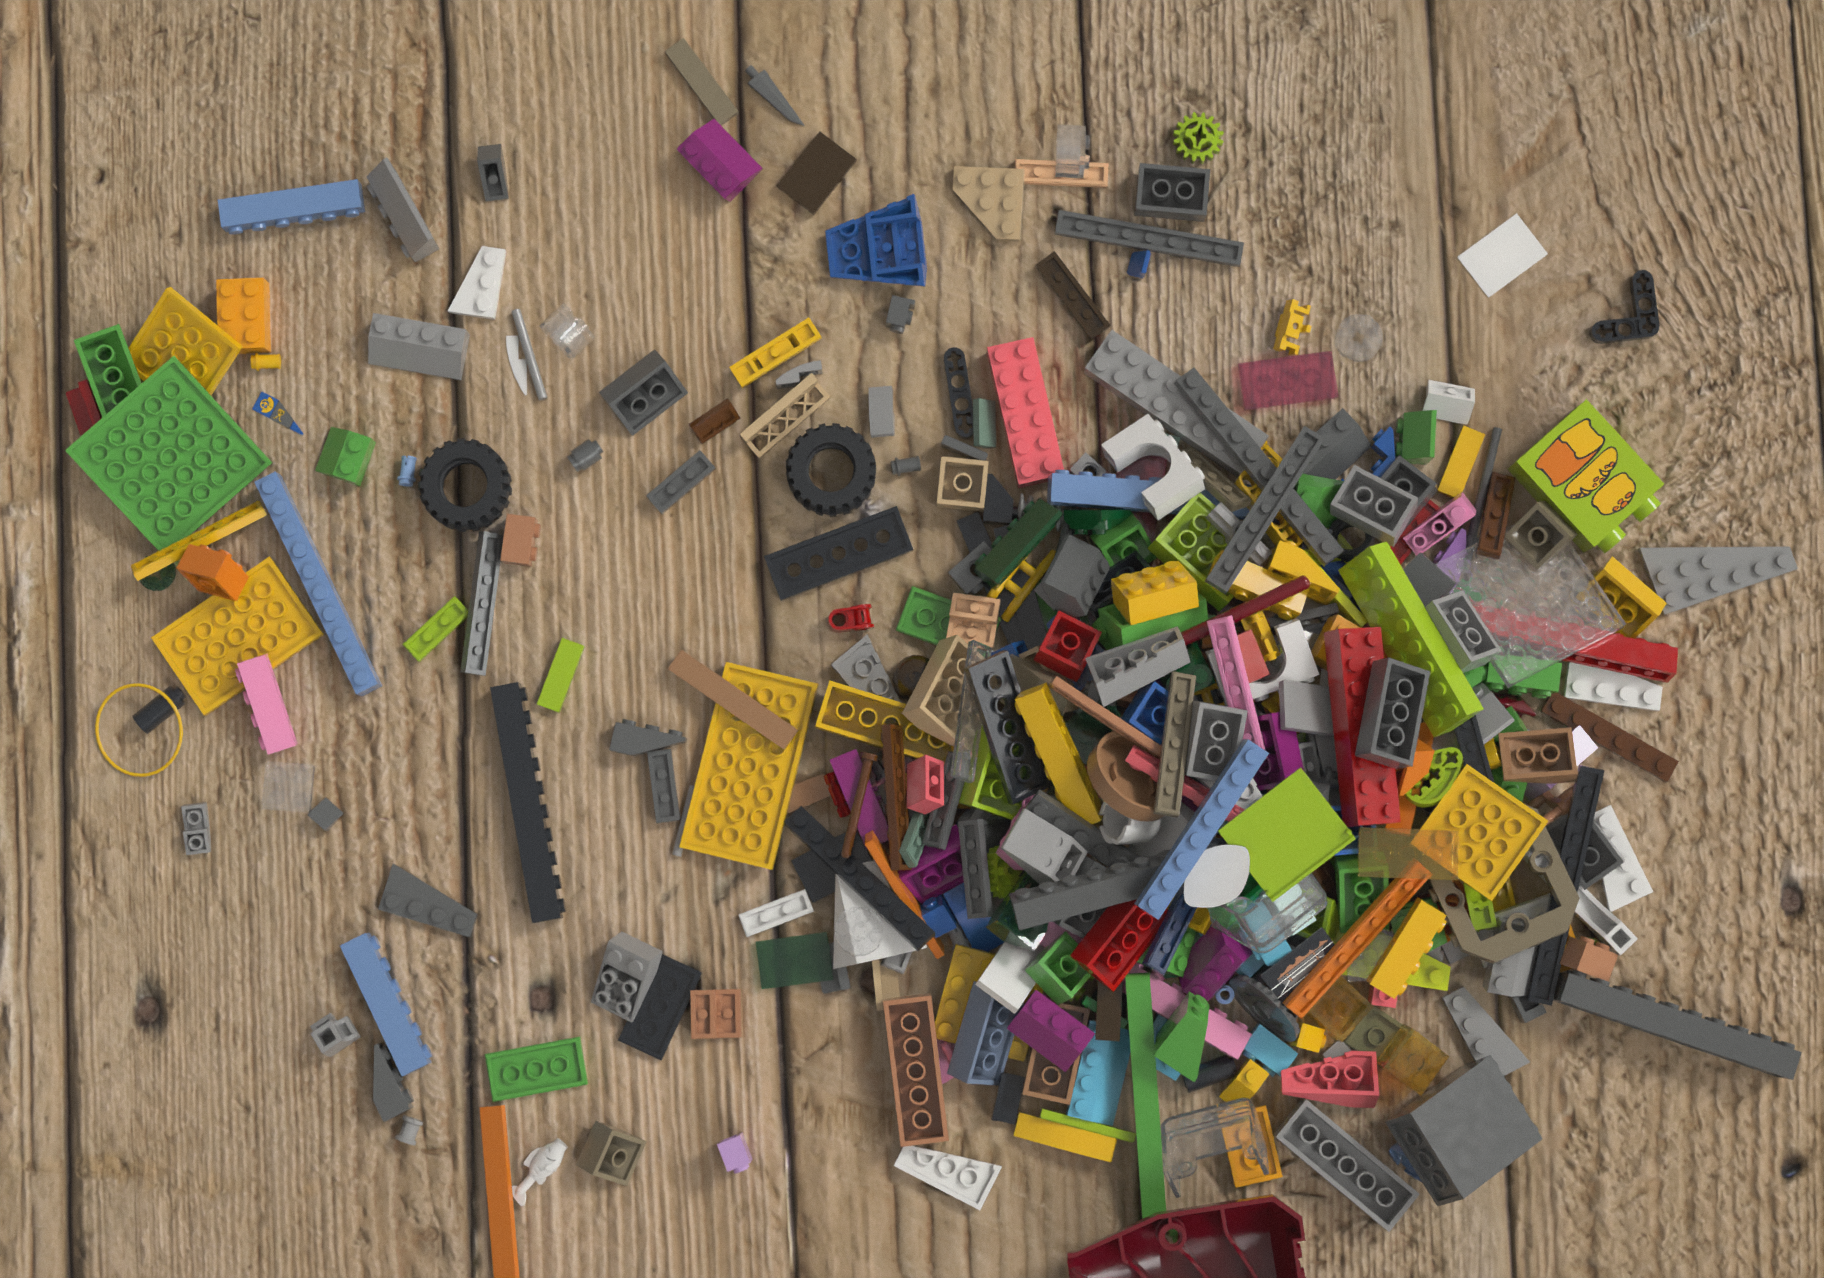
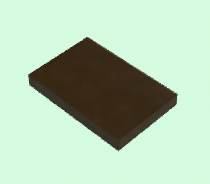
M819 131L778 183L777 188L811 214L815 215L857 162V159Z

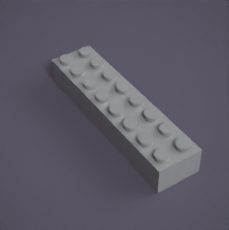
M1111 330L1086 365L1084 374L1144 415L1149 414L1153 420L1157 419L1169 432L1180 437L1181 440L1238 478L1244 471L1243 467L1174 384L1176 379L1181 376ZM1230 410L1257 445L1262 448L1269 435Z

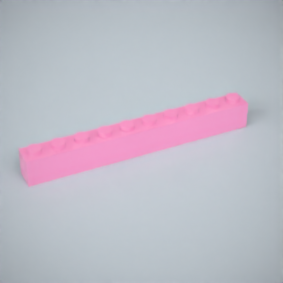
M1054 922L1031 927L1026 937L1045 948L1065 931L1078 945L1083 940V938ZM1136 962L1129 973H1145L1146 971L1142 969L1144 965ZM1152 971L1150 974L1152 1011L1168 1019L1186 995L1182 987L1175 983L1172 986L1163 982L1165 978L1162 975ZM1125 978L1123 979L1122 992L1124 994H1126ZM1214 1008L1213 1011L1209 1009L1208 1026L1204 1042L1238 1060L1252 1035L1247 1031L1248 1026L1237 1020L1232 1023L1226 1019L1227 1014L1217 1008Z

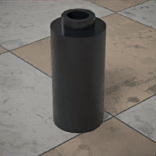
M169 686L163 691L173 701L177 710L186 704L183 700L186 696L179 687L173 688ZM159 694L132 717L137 725L146 734H149L175 712L169 702Z
M1223 1055L1200 1063L1195 1082L1182 1075V1079L1187 1092L1191 1093L1234 1078L1233 1073L1237 1069L1233 1058L1228 1059L1227 1055Z

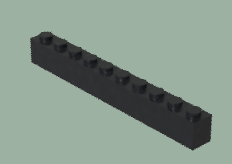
M519 682L490 687L532 923L563 918V913L566 912L564 898L560 899L558 889H562L560 875L555 874L554 865H558L555 851H551L550 842L553 841L551 827L547 828L545 819L549 818L547 804L542 802L541 795L545 794L543 781L538 780L537 771H541L539 758L534 757L533 748H536V739L534 733L530 734L529 725L532 724L530 710L526 711L524 701H528L527 690Z

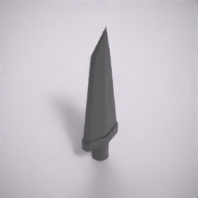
M750 65L745 70L751 78L748 85L790 122L805 126L765 70L758 73Z

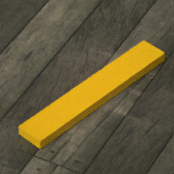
M260 500L132 564V572L137 581L180 560L189 544L207 546L267 514Z

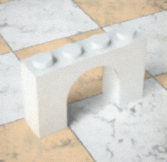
M1147 414L1101 444L1104 457L1117 472L1139 458L1148 455L1161 456L1171 463L1168 473L1161 480L1141 492L1144 505L1157 520H1160L1205 490L1203 483L1205 476L1199 467L1194 468L1192 466L1191 460L1185 451L1180 452L1175 439L1163 432L1162 424L1157 419L1153 420Z
M1295 618L1274 626L1283 651V663L1281 669L1273 678L1262 682L1254 681L1249 683L1252 698L1255 699V702L1269 698L1268 694L1278 691L1279 693V682L1282 680L1308 684L1315 680V676L1319 675L1299 619ZM1214 649L1206 651L1225 706H1228Z

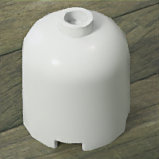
M1105 801L1100 809V815H1103V826H1100V831L1105 841L1109 844L1147 843L1152 841L1160 830L1161 819L1148 822L1134 820L1120 814Z

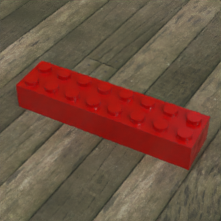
M1381 627L1343 628L1324 632L1342 821L1347 827L1399 823L1401 819L1395 768L1355 756L1373 661L1384 659Z

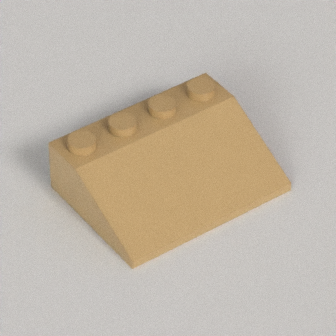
M958 635L940 640L902 714L917 728L965 753H969L977 738L981 719L964 668L984 658ZM992 676L990 686L994 689L997 685V679L995 676Z

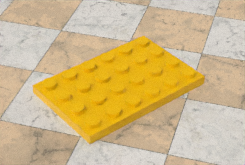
M270 556L246 572L249 578L237 601L212 595L151 637L204 716H207L245 690L244 683L238 681L235 669L238 668L237 663L268 654L272 669L274 670L324 635Z

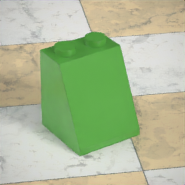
M1189 991L1158 1031L1155 1040L1153 1056L1193 1082L1196 1081L1208 1026L1209 1004L1205 998L1200 995H1194Z

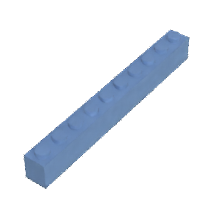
M1055 470V473L1048 476L1047 503L1057 506L1131 510L1151 513L1144 505L1141 492L1162 478L1149 477L1148 481L1140 480V476L1127 475L1123 479L1116 478V474L1110 473L1097 477L1093 476L1092 472H1079L1078 475L1069 474L1068 470ZM1206 489L1200 492L1215 506L1220 503ZM1188 501L1169 514L1177 515ZM1245 507L1232 513L1239 520H1244L1249 510ZM1274 518V520L1272 521L1279 523V521L1276 518Z
M275 471L255 481L254 483L356 695L362 697L382 687L380 679L282 476Z

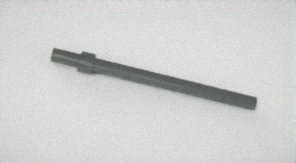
M1493 427L1474 505L1476 515L1471 518L1468 535H1466V552L1463 565L1471 564L1474 548H1477L1479 539L1477 534L1502 429L1498 427Z

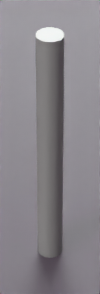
M515 309L511 313L538 400L547 399L548 397L521 310Z

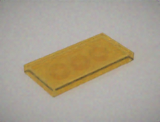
M1359 827L1358 877L1458 880L1459 831Z

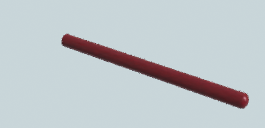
M1305 575L1297 577L1182 631L1181 634L1185 645L1187 646L1210 635L1207 621L1232 615L1233 621L1236 623L1310 587L1309 579Z

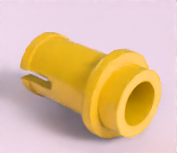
M256 352L255 355H251V368L256 369V371H260V369H281V355H259Z

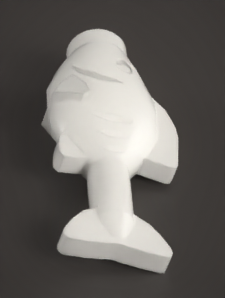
M559 1138L544 1147L535 1149L524 1161L523 1164L529 1167V1174L519 1186H512L513 1197L520 1206L525 1205L526 1191L535 1181L542 1185L546 1177L556 1172L564 1152L568 1148Z

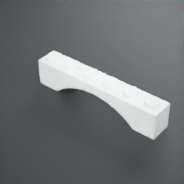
M1530 848L1523 857L1527 863L1532 854ZM1537 856L1535 858V863L1538 867H1547L1548 862L1545 857ZM1539 875V876L1544 880V882L1547 884V882H1546L1544 876H1543V875ZM1579 884L1577 893L1580 899L1574 913L1603 944L1611 946L1610 952L1622 955L1638 938L1622 921Z

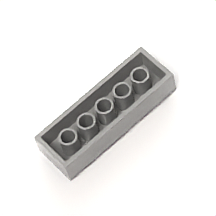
M1302 1098L1273 1133L1277 1140L1388 1232H1390L1419 1196L1416 1190L1307 1099Z

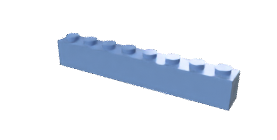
M1243 739L1134 903L1136 906L1154 918L1160 919L1269 753L1249 739Z

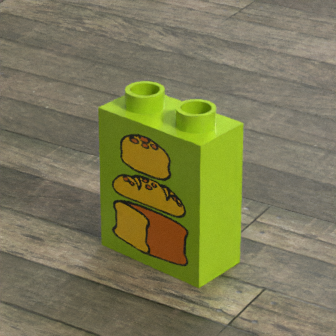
M1587 399L1507 468L1537 502L1545 500L1578 533L1572 541L1583 553L1597 545L1605 554L1626 536L1625 532L1618 526L1631 514L1641 522L1661 504L1653 494L1664 485L1662 480Z

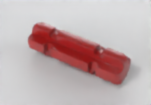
M835 772L825 774L824 780L826 785H829L828 790L834 805L838 808L836 810L839 817L849 816L851 811L849 806L846 805L847 801L840 784L837 783L838 780Z

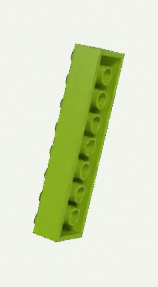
M1387 542L1369 546L1338 570L1370 627H1381L1383 650L1387 657L1430 671L1422 718L1433 737L1451 732L1484 709Z

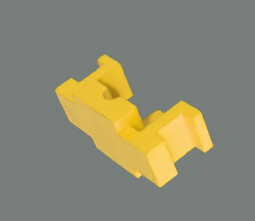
M1294 299L1286 300L1283 314H1280L1273 350L1279 352L1286 349L1289 350V356L1298 355L1300 346L1286 341V338L1298 339L1300 333H1310L1312 327L1308 324H1302L1304 316L1309 315L1311 306L1304 305L1300 307L1298 306L1299 301ZM1294 323L1297 325L1296 329L1293 328Z

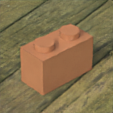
M507 514L500 559L502 563L532 567V561H536L538 548L534 547L535 539L540 537L541 524H538V520L535 517Z
M1581 936L1579 940L1569 937L1560 964L1609 982L1618 954L1609 951L1611 946L1596 942L1594 946L1595 940Z

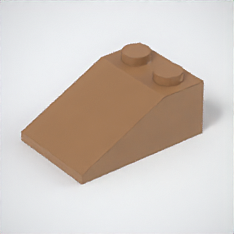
M1572 727L1498 733L1504 781L1544 784L1575 782L1578 771Z

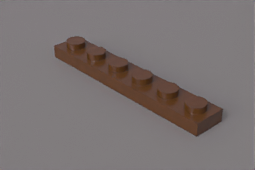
M1554 693L1551 697H1548L1540 711L1566 727L1574 729L1580 725L1594 743L1665 783L1669 781L1679 762L1559 693Z
M886 724L882 725L881 742L884 755L882 764L885 770L884 789L887 800L885 808L886 815L888 816L887 837L890 845L889 863L891 870H912V868L907 866L899 853L909 827L902 725Z

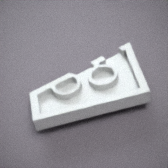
M481 247L448 309L449 313L495 320L506 257L505 249Z

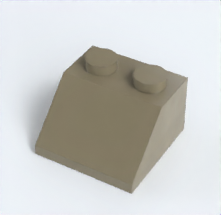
M1543 500L1537 502L1505 534V538L1539 570L1562 551L1578 533Z
M595 1120L576 1166L591 1175L627 1186L647 1141L614 1126Z

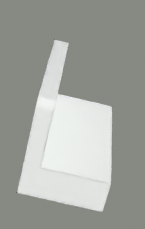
M1428 380L1426 400L1422 411L1437 410L1436 419L1468 424L1475 404V389Z

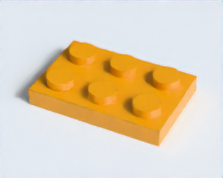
M1266 1105L1218 1116L1235 1188L1283 1177Z

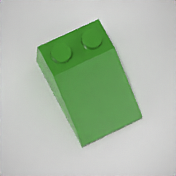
M1383 851L1335 856V883L1340 933H1346L1388 887V863ZM1389 923L1383 928V930L1389 929Z

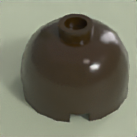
M911 655L903 658L897 664L893 672V684L896 692L903 699L909 701L930 660L923 655Z

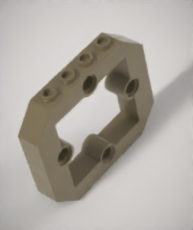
M1528 806L1529 808H1531L1532 810H1534L1535 812H1537V813L1539 814V812H1538V810H1537L1536 808H1533V807ZM1546 827L1543 828L1530 847L1532 854L1528 859V866L1534 874L1544 876L1558 908L1531 920L1523 913H1513L1505 922V931L1483 941H1480L1465 910L1464 894L1461 890L1455 888L1448 871L1422 854L1419 863L1432 873L1431 877L1427 880L1431 887L1428 893L1433 903L1438 902L1441 912L1447 915L1444 919L1446 920L1445 925L1448 924L1452 932L1449 934V938L1454 948L1459 947L1463 953L1495 964L1568 931L1580 898ZM1537 856L1545 857L1548 862L1547 867H1538L1535 863V858ZM1448 895L1456 896L1458 905L1456 907L1448 906L1445 902V897ZM1513 920L1522 921L1524 924L1522 932H1516L1512 929L1511 923Z

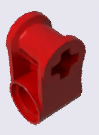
M861 604L835 609L829 615L828 625L835 632L873 629L875 627L871 623L870 616L872 606L871 604ZM835 615H842L846 622L843 626H835L832 618Z

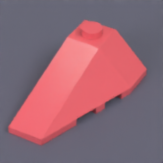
M1349 1051L1342 1056L1327 1057L1320 1062L1305 1063L1283 1069L1280 1072L1283 1095L1354 1108H1375L1379 1098L1376 1052Z

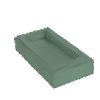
M981 398L973 399L974 446L996 448V401Z

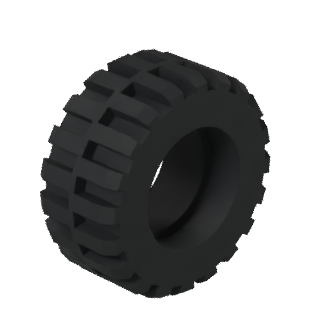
M825 423L819 424L818 428L813 429L811 427L806 430L803 436L799 435L795 440L794 446L790 447L789 456L786 459L787 482L794 498L808 511L812 510L821 516L826 514L830 515V517H837V514L843 513V515H846L852 509H858L862 502L868 499L875 485L876 461L869 443H866L860 433H855L853 428L848 426L841 427L837 423H832L831 426H826ZM826 449H838L846 453L851 459L854 468L849 484L835 492L819 489L813 484L809 476V465L812 458L820 451Z
M459 438L457 442H452L451 440L444 442L445 446L442 448L437 446L432 450L434 454L430 458L426 457L424 469L420 468L419 476L421 480L418 482V490L421 492V502L425 505L428 513L447 528L457 529L460 532H466L467 530L478 531L482 526L487 528L492 525L491 521L495 518L499 519L503 515L501 513L502 510L507 508L510 503L508 498L509 495H512V487L510 486L512 479L508 472V467L497 452L478 440L471 439V441H467L465 438ZM463 464H472L484 472L487 479L486 491L477 503L467 507L456 506L445 496L443 489L445 479L455 467Z

